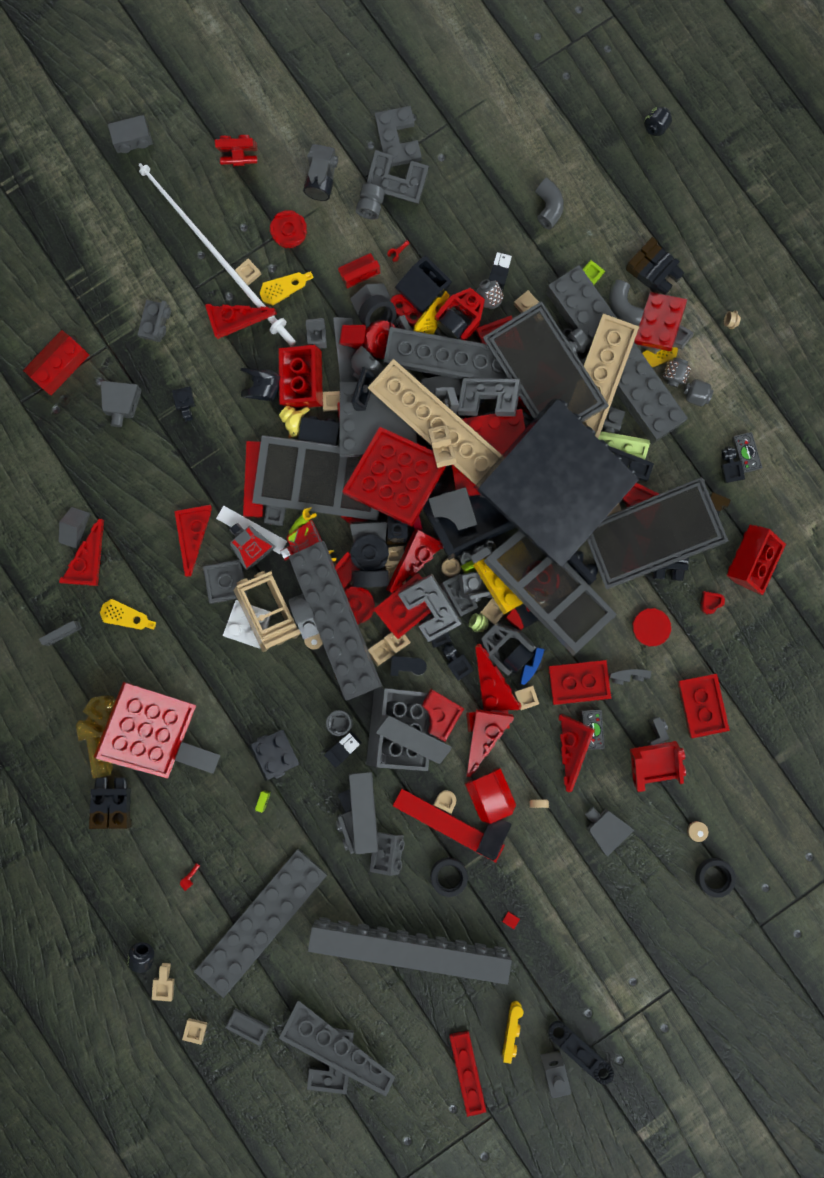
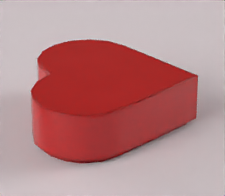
M702 592L701 610L704 614H713L717 608L725 604V598L722 594Z

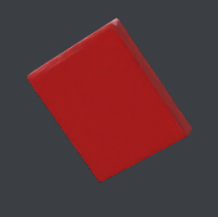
M508 912L502 922L514 929L520 919Z

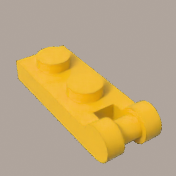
M513 1001L510 1004L502 1051L503 1062L511 1064L512 1057H516L517 1045L514 1044L515 1037H519L520 1034L518 1019L523 1016V1009L518 1001Z

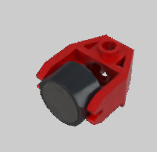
M471 288L450 296L435 315L437 326L447 337L466 341L480 325L485 299ZM455 307L471 320V324L468 326L458 314L450 309Z

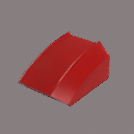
M497 768L491 773L464 783L482 822L492 824L513 814L516 803L501 768Z

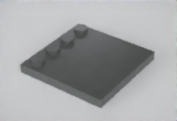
M340 382V457H362L379 427L417 443V432L372 392L366 411H356L351 400L357 382Z

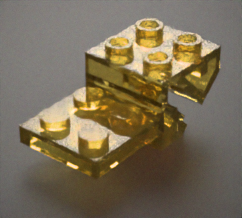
M114 696L91 698L83 710L89 717L86 720L78 721L76 724L78 741L87 740L93 779L111 775L113 770L112 763L96 759L94 755L116 699H114Z

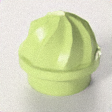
M475 613L472 615L469 627L474 632H483L488 628V619L483 614Z

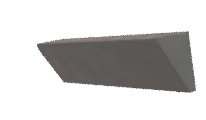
M333 317L340 382H358L352 375L355 371L351 367L352 356L356 352V348L339 344L342 325H353V319Z
M382 715L375 731L376 734L438 764H441L452 748L388 715Z
M372 772L350 774L355 854L378 852Z

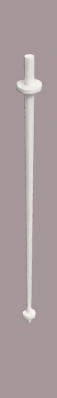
M139 163V173L142 176H148L257 308L266 307L149 173L150 167ZM275 316L267 318L272 324L270 327L272 334L279 332L290 347L296 344L294 338L284 328L286 325L284 318L279 320Z

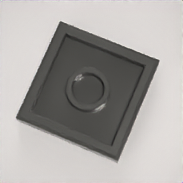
M240 560L203 566L209 604L237 599L233 590L237 586V582L245 579Z

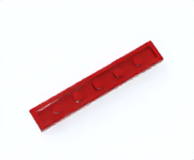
M401 789L393 804V807L475 852L484 835L483 832L404 789ZM505 844L502 845V848H501V850H500V852H499L497 858H496L493 862H495V863L497 862V860H498V858H499V856H500V854H501V852H502V850H503Z

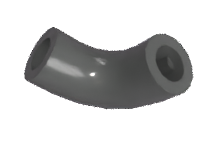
M546 177L540 183L535 193L545 202V208L538 215V221L544 228L549 230L560 219L563 213L564 200L559 188Z
M613 280L609 293V304L612 312L618 319L639 326L644 309L629 303L627 297L630 284L622 280Z

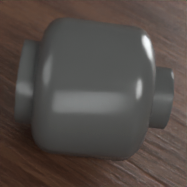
M694 379L691 384H686L683 393L686 394L687 402L702 407L705 404H709L714 390L711 389V384Z

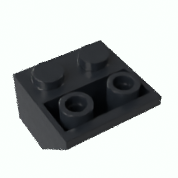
M425 255L411 267L395 288L422 314L432 305L437 297L441 298L444 291L448 290L452 281Z

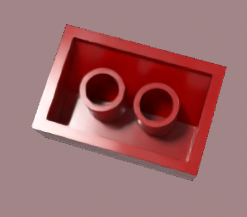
M61 330L23 371L48 394L52 395L88 358L89 354L75 340Z
M316 345L279 348L280 405L301 408L322 407V351Z
M750 524L744 533L740 547L736 551L733 563L728 569L727 577L734 583L763 595L786 544L771 529Z

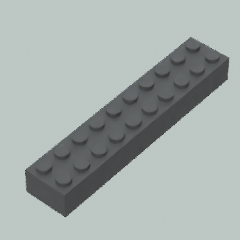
M580 265L547 287L546 295L570 329L580 328L588 337L590 344H592L603 314L617 318ZM633 343L615 393L651 444H654L682 425L688 418L639 348Z
M320 917L319 920L315 919L311 929L308 952L508 985L512 959L509 951H506V948L501 946H494L493 949L487 948L482 943L469 945L463 940L450 942L445 937L437 936L435 939L428 938V935L417 933L416 936L408 935V932L403 930H397L395 933L389 932V929L384 927L371 929L366 924L353 926L347 921L334 923L330 922L331 919Z

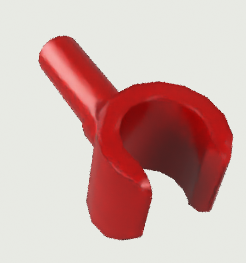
M406 240L397 249H390L387 253L388 257L396 253L392 261L397 262L400 257L399 254L410 244L409 241Z
M196 863L190 873L180 881V886L184 891L193 885L190 878L193 877L200 867L199 864Z

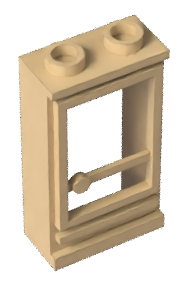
M265 571L254 575L255 578L249 581L247 578L237 582V586L233 590L262 652L275 645L283 644L288 639L297 638L301 634L271 571L266 574ZM267 582L279 609L265 615H260L257 618L244 591ZM281 611L285 621L262 630L259 620L263 621L266 617Z

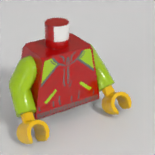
M312 507L305 508L302 515L289 530V536L286 538L290 546L280 550L284 560L289 559L288 556L322 541L314 522L310 520L317 516L316 513L310 515L309 511Z

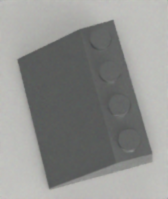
M386 688L374 689L366 765L376 768L428 771L429 759L375 733L382 715H388L432 737V734L428 733L430 717L421 706L428 693Z

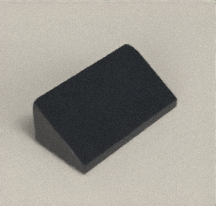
M366 367L361 369L351 400L356 411H366L371 395L368 387L376 379V375Z
M503 820L488 824L476 852L494 861L502 848L512 824Z

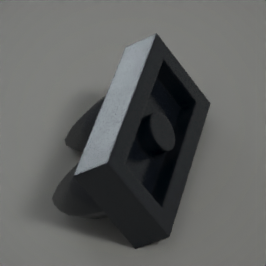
M576 551L567 563L590 585L597 579V564L590 563L584 565V553Z

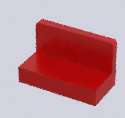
M371 253L338 268L347 289L381 274L380 265L377 260H374Z
M349 552L335 566L343 589L352 581V571L360 570L352 562Z

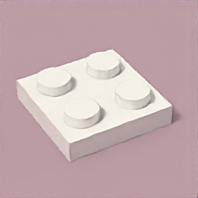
M236 600L223 636L260 649L240 603ZM251 605L257 618L260 615L270 613V611ZM271 616L266 617L263 621L259 620L262 630L267 629Z

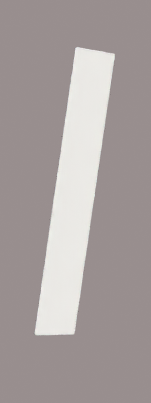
M225 506L222 507L216 518L230 527L236 523H239L244 530L249 526L253 527L276 547L273 551L278 554L281 553L280 550L287 543L283 538Z

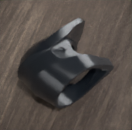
M240 369L243 373L250 375V380L254 382L251 388L241 391V397L264 401L275 400L279 391L280 375L269 369Z

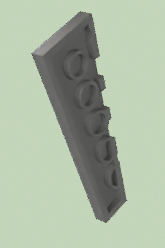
M297 1001L279 1039L376 1092L387 1096L395 1076L303 1003Z

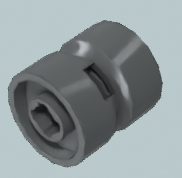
M363 184L359 195L361 199L357 203L356 213L366 219H378L381 211L380 204L383 203L385 191L374 184Z
M580 328L570 332L568 338L565 337L577 357L578 354L582 355L591 347L588 337ZM560 344L555 346L561 358L566 363H570L571 361Z
M343 710L332 712L326 720L328 731L335 736H342L348 733L353 725L351 715Z

